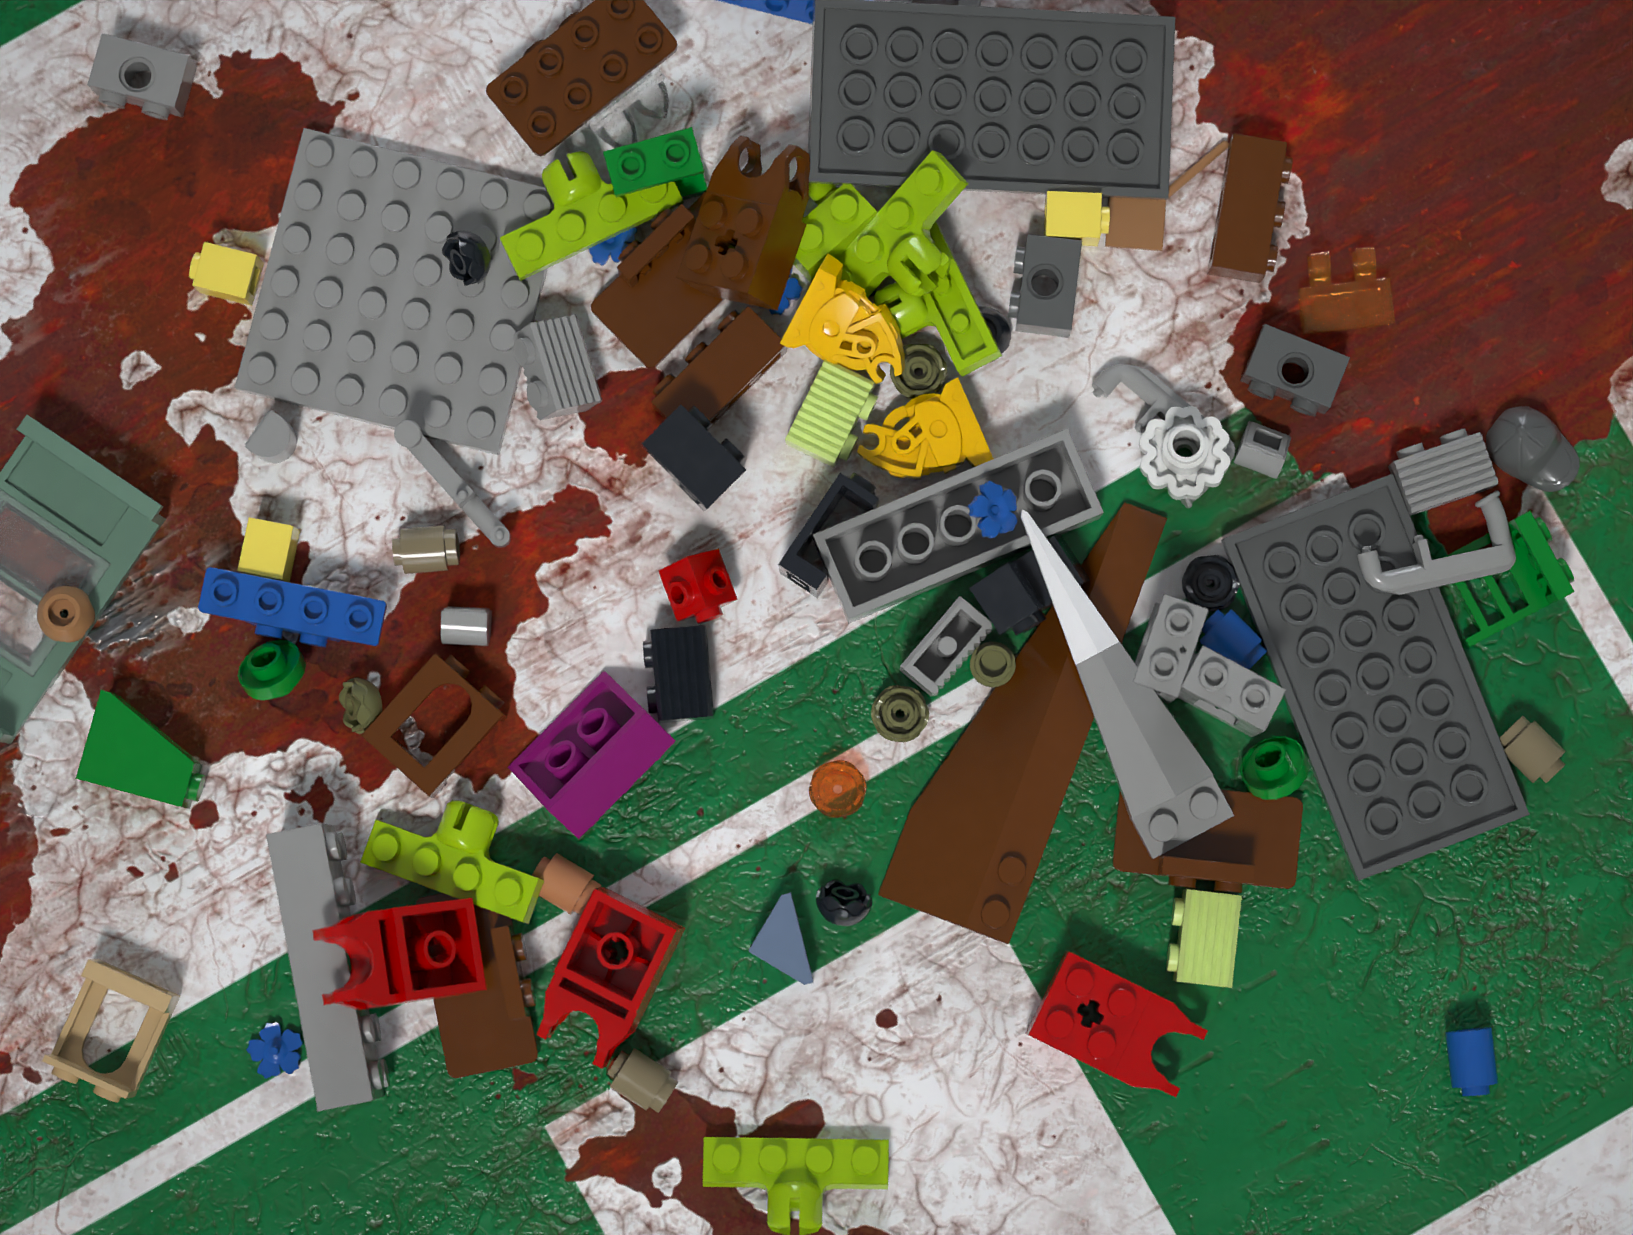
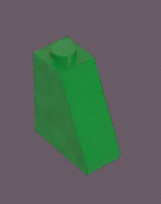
M101 690L76 779L190 809L192 800L198 802L203 792L205 775L200 774L202 764L122 697Z

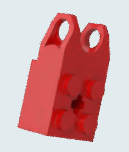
M606 887L594 888L545 992L544 1017L537 1036L545 1040L551 1038L558 1025L565 1021L570 1013L573 1011L587 1013L594 1019L599 1032L597 1053L593 1064L600 1068L606 1067L617 1047L636 1031L683 935L685 927ZM624 940L627 943L626 948L629 950V954L618 961L616 959L617 950L612 947L613 942Z
M473 898L369 911L344 917L330 927L312 930L314 941H324L342 947L349 955L351 961V975L348 982L332 993L322 995L323 1005L338 1004L356 1010H364L487 990Z
M1065 951L1025 1034L1132 1087L1159 1089L1176 1098L1180 1088L1169 1083L1152 1063L1151 1052L1153 1045L1159 1037L1171 1032L1191 1034L1204 1040L1208 1030L1190 1022L1173 1002L1086 959ZM1093 1000L1097 1003L1096 1011L1100 1014V1018L1096 1023L1090 1021L1089 1026H1083L1081 1024L1083 1016L1077 1013V1009L1081 1003L1088 1006L1089 1001Z

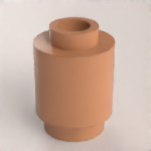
M558 853L551 860L544 856L532 876L544 880L539 896L570 915L573 912L582 915L594 888L602 887L601 884L593 880V874Z

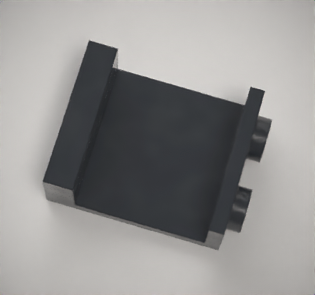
M840 472L779 562L780 574L818 599L828 584L827 574L802 558L813 541V534L821 530L842 497H845L866 512L878 508L879 498L875 496L876 493L874 492L876 487L856 473H853L848 478Z

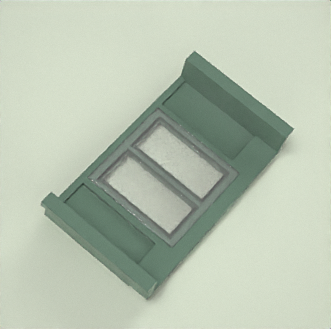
M29 415L25 416L16 429L25 435L24 439L0 472V742L7 744L12 743L48 689L56 682L166 520L159 514L163 508L162 505ZM71 586L83 590L89 596V600L94 608V623L89 627L83 638L76 642L54 641L43 633L38 624L37 608L39 602L48 591L55 587ZM68 610L61 612L62 618H66L69 614Z

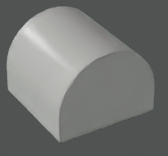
M271 410L266 413L245 443V448L265 462L280 463L287 460L294 453L297 446V436L293 427L280 415Z
M1249 421L1233 463L1277 479L1285 462L1291 437Z
M444 608L441 611L442 644L489 646L492 620L490 608Z

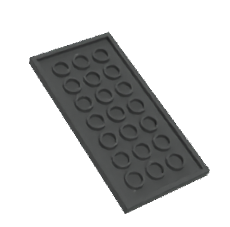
M813 0L808 153L810 154L809 183L901 187L930 152L934 150L941 153L969 183L964 191L1047 194V191L1102 193V197L1166 200L1169 198L1175 17L870 0Z
M1393 474L1221 540L1228 560L1239 580L1240 590L1257 633L1262 639L1261 643L1267 650L1266 655L1278 686L1286 689L1283 695L1284 701L1356 881L1530 815L1439 587L1397 595L1372 587L1362 575L1357 555L1362 553L1361 549L1364 546H1370L1371 551L1377 550L1382 572L1417 564L1413 549L1414 537L1417 535V532Z

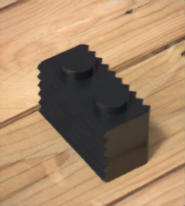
M697 625L650 630L651 640L643 641L645 668H654L655 686L646 687L649 714L657 713L659 723L713 719L714 709L706 626Z

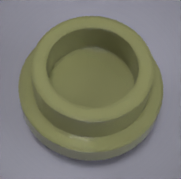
M986 642L980 645L973 652L970 660V670L974 679L981 685L991 688L1007 683L1013 676L1016 667L1012 651L1006 645L999 642Z

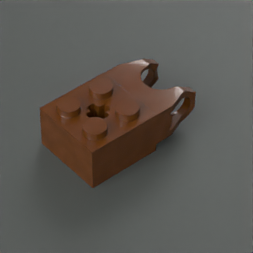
M739 136L730 145L728 151L712 173L676 278L707 296L778 310L807 225L802 222V218L809 200L810 154L798 146L789 144L774 159L770 168L761 175V145L753 142L749 137ZM746 148L748 151V162L741 171L739 165L740 155ZM795 157L797 170L794 177L789 181L790 163Z

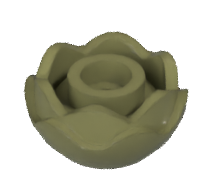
M929 344L905 345L903 347L905 357L903 373L895 377L894 368L890 365V377L896 389L902 395L911 399L924 394L938 393L947 378V365L939 351ZM916 368H921L923 374L917 376L915 375L914 370Z
M355 677L347 682H343L344 688L339 694V701L345 708L343 723L351 728L352 732L362 734L383 712L381 695L376 685L366 679Z
M893 685L884 689L874 701L871 709V718L877 732L885 739L895 742H908L917 738L926 727L929 720V709L918 690L912 687ZM897 710L904 711L905 715L903 718L896 717Z

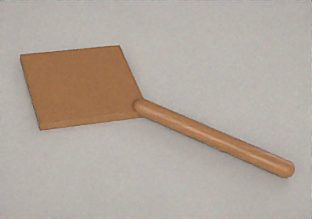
M1227 141L1219 143L1169 186V198L1229 147V143ZM1109 197L1110 222L1109 233L1106 234L1105 247L1163 251L1166 200Z

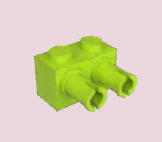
M809 183V197L817 204V207L802 218V222L807 225L793 265L810 283L826 255L830 254L838 259L877 214V211L852 184H843L837 187L835 184Z

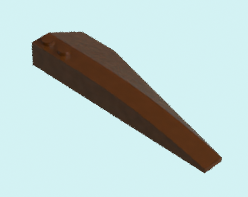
M1128 503L1122 505L1081 564L1090 578V581L1082 585L1081 588L1120 643L1123 641L1167 521L1165 517ZM1054 605L1046 614L1047 619L1039 624L1015 659L1016 667L1011 679L1004 685L994 689L911 808L878 894L881 897L1009 945L1094 719Z

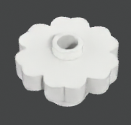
M1194 406L1184 408L1171 407L1166 413L1165 421L1162 419L1150 420L1146 431L1140 437L1139 448L1145 454L1140 462V471L1147 477V481L1153 489L1167 487L1169 495L1175 500L1185 498L1197 499L1202 495L1204 485L1207 487L1219 486L1223 475L1229 469L1231 460L1227 453L1224 452L1229 443V435L1222 429V425L1216 417L1202 419L1200 411ZM1180 448H1187L1192 452L1193 456L1182 457L1176 451Z

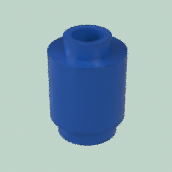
M1218 609L1203 624L1201 631L1205 635L1199 642L1248 670L1267 652L1260 644L1262 639L1232 609L1225 615Z

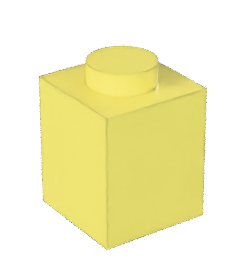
M1047 191L1044 210V236L1081 240L1082 246H1098L1101 234L1109 233L1110 207L1102 206V193Z
M204 242L201 253L196 252L192 258L189 278L194 279L192 285L202 294L253 306L264 263L255 254Z
M249 517L237 571L243 574L290 582L300 530L291 525Z

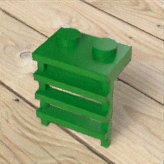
M1531 511L1508 523L1516 560L1507 573L1526 607L1513 613L1493 576L1479 578L1502 619L1489 626L1465 581L1452 584L1478 631L1464 639L1468 648L1575 592L1570 584L1574 582V576L1570 567L1562 557L1558 559L1555 557L1548 544L1552 541L1548 527L1540 517L1535 519ZM1489 533L1445 557L1476 551L1491 543Z

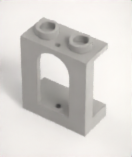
M1164 594L1161 604L1156 602L1139 647L1134 662L1138 669L1133 682L1153 689L1165 704H1169L1178 698L1209 609Z
M1202 646L1198 655L1195 653L1192 655L1178 698L1246 735L1254 737L1265 731L1286 689Z

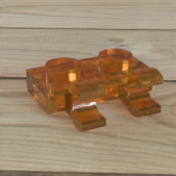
M1374 247L1357 248L1355 252H1352L1355 282L1331 285L1329 252L1314 253L1307 257L1310 287L1297 290L1303 335L1393 325L1395 323L1390 278L1376 279Z

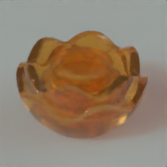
M836 760L824 763L812 775L809 796L812 803L822 814L832 818L848 816L855 813L862 806L867 790L866 780L862 773L850 762ZM835 785L842 787L841 793L837 794L833 791Z

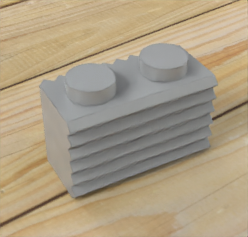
M575 314L546 321H535L514 334V356L518 364L524 368V375L527 377L526 383L528 384L527 398L530 405L537 411V418L539 420L584 412L603 401Z
M1461 429L1439 437L1440 446L1424 450L1423 444L1420 443L1396 452L1399 460L1393 461L1388 467L1390 473L1394 475L1410 516L1489 490L1498 484L1495 470L1492 467V462L1480 432L1468 436L1466 429Z
M959 596L901 664L899 670L928 695L937 696L938 689H943L944 682H949L950 675H955L956 668H961L962 662L967 661L968 655L973 654L974 648L979 647L980 641L985 640L986 634H990L992 622Z

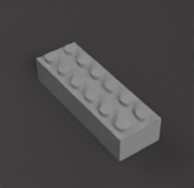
M1067 428L813 534V541L847 622L850 624L1031 548V543L1021 519V510L1029 513L1047 540L1054 535H1062L1101 518L1104 512ZM986 481L1001 485L1003 491L1011 489L1016 496L1017 510L1012 511V513L1017 518V524L1013 531H1008L1007 533L999 532L995 538L982 537L981 529L978 527V521L981 518L969 515L968 505L973 502L975 496L981 495L979 485L985 484Z
M320 823L266 834L317 1111L384 1097L383 1088L390 1086V1078L385 1059L378 1060L375 1042L381 1041V1030L377 1014H369V1009L356 1010L338 1004L323 1005L322 995L332 993L334 990L343 987L351 975V961L347 952L336 944L314 941L312 931L330 927L344 917L351 916L349 906L356 905L351 878H344L341 865L342 860H347V848L343 833H336L335 827L332 825Z

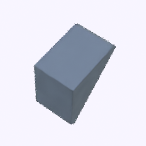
M787 893L779 898L748 952L806 985L814 983L792 894Z

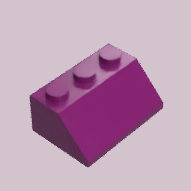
M603 671L508 768L557 820L580 839L674 744L675 740L609 674Z

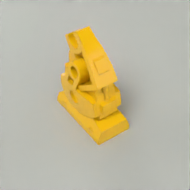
M827 254L780 344L793 349L805 345L817 357L833 364H839L850 370L867 369L870 378L876 384L882 382L886 376L879 366L881 362H888L893 366L895 377L901 375L905 369V357L900 335L901 331L895 318L886 304L876 306L874 303L872 304L866 297L864 288L852 281L841 280L844 264L832 255Z
M958 377L945 384L942 394L920 395L910 400L905 406L894 409L887 415L882 426L866 424L863 434L876 435L879 438V445L873 450H867L859 445L857 451L859 456L872 465L889 472L890 476L921 480L922 476L930 475V473L943 471L944 474L957 470V467L963 465L966 460L972 467H976L994 459ZM909 418L910 421L900 430H894L899 421Z

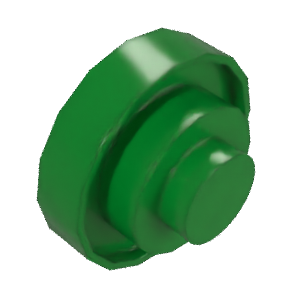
M270 641L256 647L244 658L239 666L237 676L246 694L253 699L269 700L289 694L299 683L305 673L306 662L298 647L291 641Z
M1272 736L1259 741L1248 750L1242 758L1240 773L1247 789L1254 796L1264 800H1274L1288 796L1297 790L1307 778L1310 766L1305 751L1296 740L1286 736Z

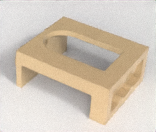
M88 959L81 974L86 979L52 1053L44 1055L42 1062L54 1066L51 1072L54 1076L77 1084L79 1078L96 1085L93 1093L118 1103L121 1097L128 1099L136 1096L180 995L100 959ZM111 989L149 1006V1009L122 1066L112 1073L104 1074L96 1072L88 1066L84 1059L83 1048L106 994Z

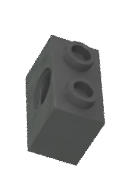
M1028 234L1025 247H1016L1013 273L1022 274L1020 292L1011 291L1008 318L1016 319L1015 331L1069 338L1074 314L1082 246L1081 240ZM1038 276H1048L1055 282L1056 291L1048 296L1039 295L1032 288V280Z
M1264 324L1258 334L1240 381L1249 384L1247 390L1254 395L1273 400L1274 395L1292 401L1290 407L1293 410L1315 417L1317 412L1325 414L1330 409L1350 357ZM1287 363L1299 365L1304 372V381L1300 384L1287 382L1282 375V366Z

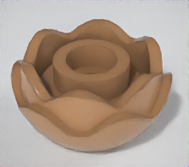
M59 586L51 589L42 597L37 608V621L41 630L54 641L71 643L82 639L95 620V611L89 596L83 590L76 587ZM63 610H68L69 612L66 618L61 616Z

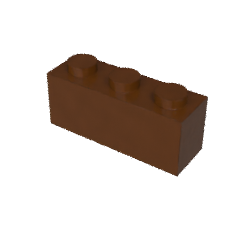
M1233 133L1227 151L1207 271L1208 275L1261 283L1266 275V271L1274 272L1278 245L1271 244L1273 227L1281 228L1286 204L1285 201L1278 200L1281 183H1289L1293 157L1285 156L1288 142Z
M749 306L741 313L736 309L733 310L718 325L717 330L720 334L709 345L703 341L685 358L688 366L677 377L670 373L654 388L652 393L656 397L651 401L653 408L666 419L680 404L687 411L694 405L714 425L788 351L786 346L780 344L782 339Z

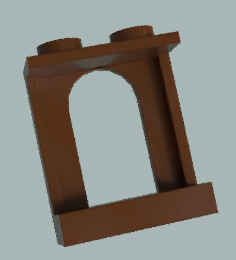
M435 653L361 735L431 798H435L446 786L444 782L499 721L504 722L507 718L499 710L505 702L486 685L479 691L466 680L471 672L451 654L444 660ZM445 684L459 685L470 695L472 702L471 714L461 728L425 766L399 743L393 735L436 688Z

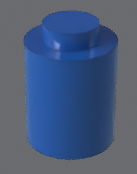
M1473 1028L1445 1032L1452 1088H1461L1462 1096L1490 1094L1489 1085L1498 1084L1492 1028Z

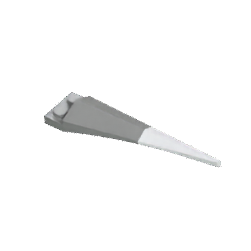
M1021 510L1022 522L1084 687L1129 818L1151 859H1154L1233 817L1234 814L1213 777V773L1155 691L1133 682L1138 667L1027 511Z

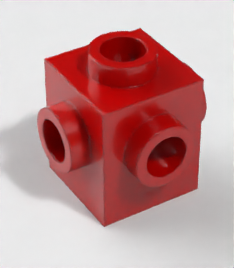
M719 548L686 556L658 570L677 622L694 617L697 624L714 620L723 615L721 607L738 600Z

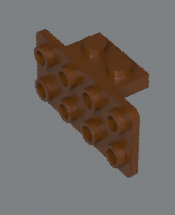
M594 0L582 11L569 15L559 25L558 29L545 40H539L531 45L521 59L487 85L486 93L532 152L537 156H544L677 51L678 44L675 37L644 0Z
M705 192L688 209L681 204L674 212L670 208L664 210L650 226L654 231L642 243L637 239L630 243L618 257L621 261L616 267L619 276L591 304V311L598 320L647 368L658 366L725 300L707 296L676 278Z
M1119 789L1112 865L1120 872L1169 877L1168 885L1196 888V880L1215 881L1214 890L1242 893L1243 885L1290 889L1296 883L1303 804L1296 797L1285 796L1274 800H1264L1249 792L1221 790L1234 814L1233 817L1151 859L1129 818Z
M440 893L421 897L417 900L416 905L458 900V898ZM474 905L487 990L433 999L446 1068L452 1078H461L529 1064L538 1058V1048L530 1007L536 1006L535 993L531 978L524 979L521 961L527 960L522 933L515 934L512 918Z

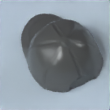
M1519 406L1506 409L1487 432L1486 447L1491 460L1507 474L1536 489L1547 492L1562 490L1578 474L1580 467L1579 457L1572 445L1546 415L1533 408Z

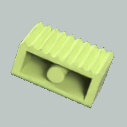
M824 360L785 438L786 445L835 468L839 458L848 461L859 438L852 434L859 418L866 421L869 419L879 396L872 394L875 382L839 364L836 365Z
M1184 889L1182 898H1174L1171 924L1179 926L1177 944H1169L1166 970L1174 972L1173 981L1232 988L1242 896Z

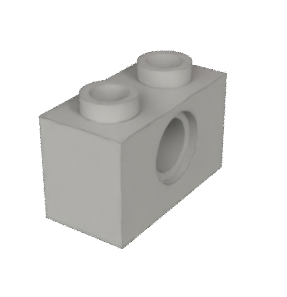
M102 33L87 85L99 96L98 101L105 105L124 109L126 103L141 106V112L148 116L168 120L169 114L183 117L197 65L189 55ZM138 72H151V80L147 86L140 89L132 88V79Z

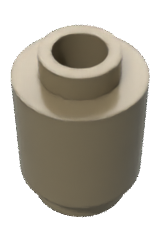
M445 525L405 528L400 530V538L392 540L395 566L402 565L405 574L448 571L449 566L460 565L457 529H446Z
M1522 716L1499 738L1506 757L1532 783L1539 777L1547 783L1566 765L1560 759L1566 751L1535 720L1530 723Z
M636 1048L633 1049L630 1055L621 1051L607 1073L614 1078L609 1087L644 1110L650 1107L657 1113L660 1112L678 1084V1081L669 1076L670 1070Z

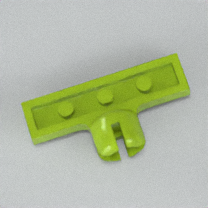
M934 150L930 152L837 259L844 264L841 280L852 281L864 288L867 298L889 275L893 277L907 294L918 297L924 296L938 287L937 282L929 273L935 270L942 279L947 277L950 270L949 257L932 240L930 229L969 183L941 153Z
M584 151L573 152L566 156L568 158V166L575 179L569 181L559 159L551 162L542 172V181L554 204V210L550 214L499 238L521 281L659 216L667 208L672 210L680 206L684 201L675 182L615 197L612 184H607L601 179L591 156Z
M935 221L930 229V235L932 240L949 257L950 270L947 277L942 279L935 270L929 273L937 282L938 287L921 297L907 294L895 281L876 291L874 304L876 306L886 304L901 331V339L927 326H935L958 373L963 377L1001 357L1002 354L937 221Z
M451 800L447 803L437 832L431 837H424L375 820L360 861L362 864L458 899L473 898L474 905L529 924L544 883L543 879L494 862L490 858L489 848L499 824L498 817L490 811L459 800Z
M704 1137L703 1187L764 1189L768 1195L767 1223L773 1232L790 1235L791 1211H799V1235L812 1234L817 1232L822 1226L823 1195L825 1191L830 1189L888 1190L889 1140Z

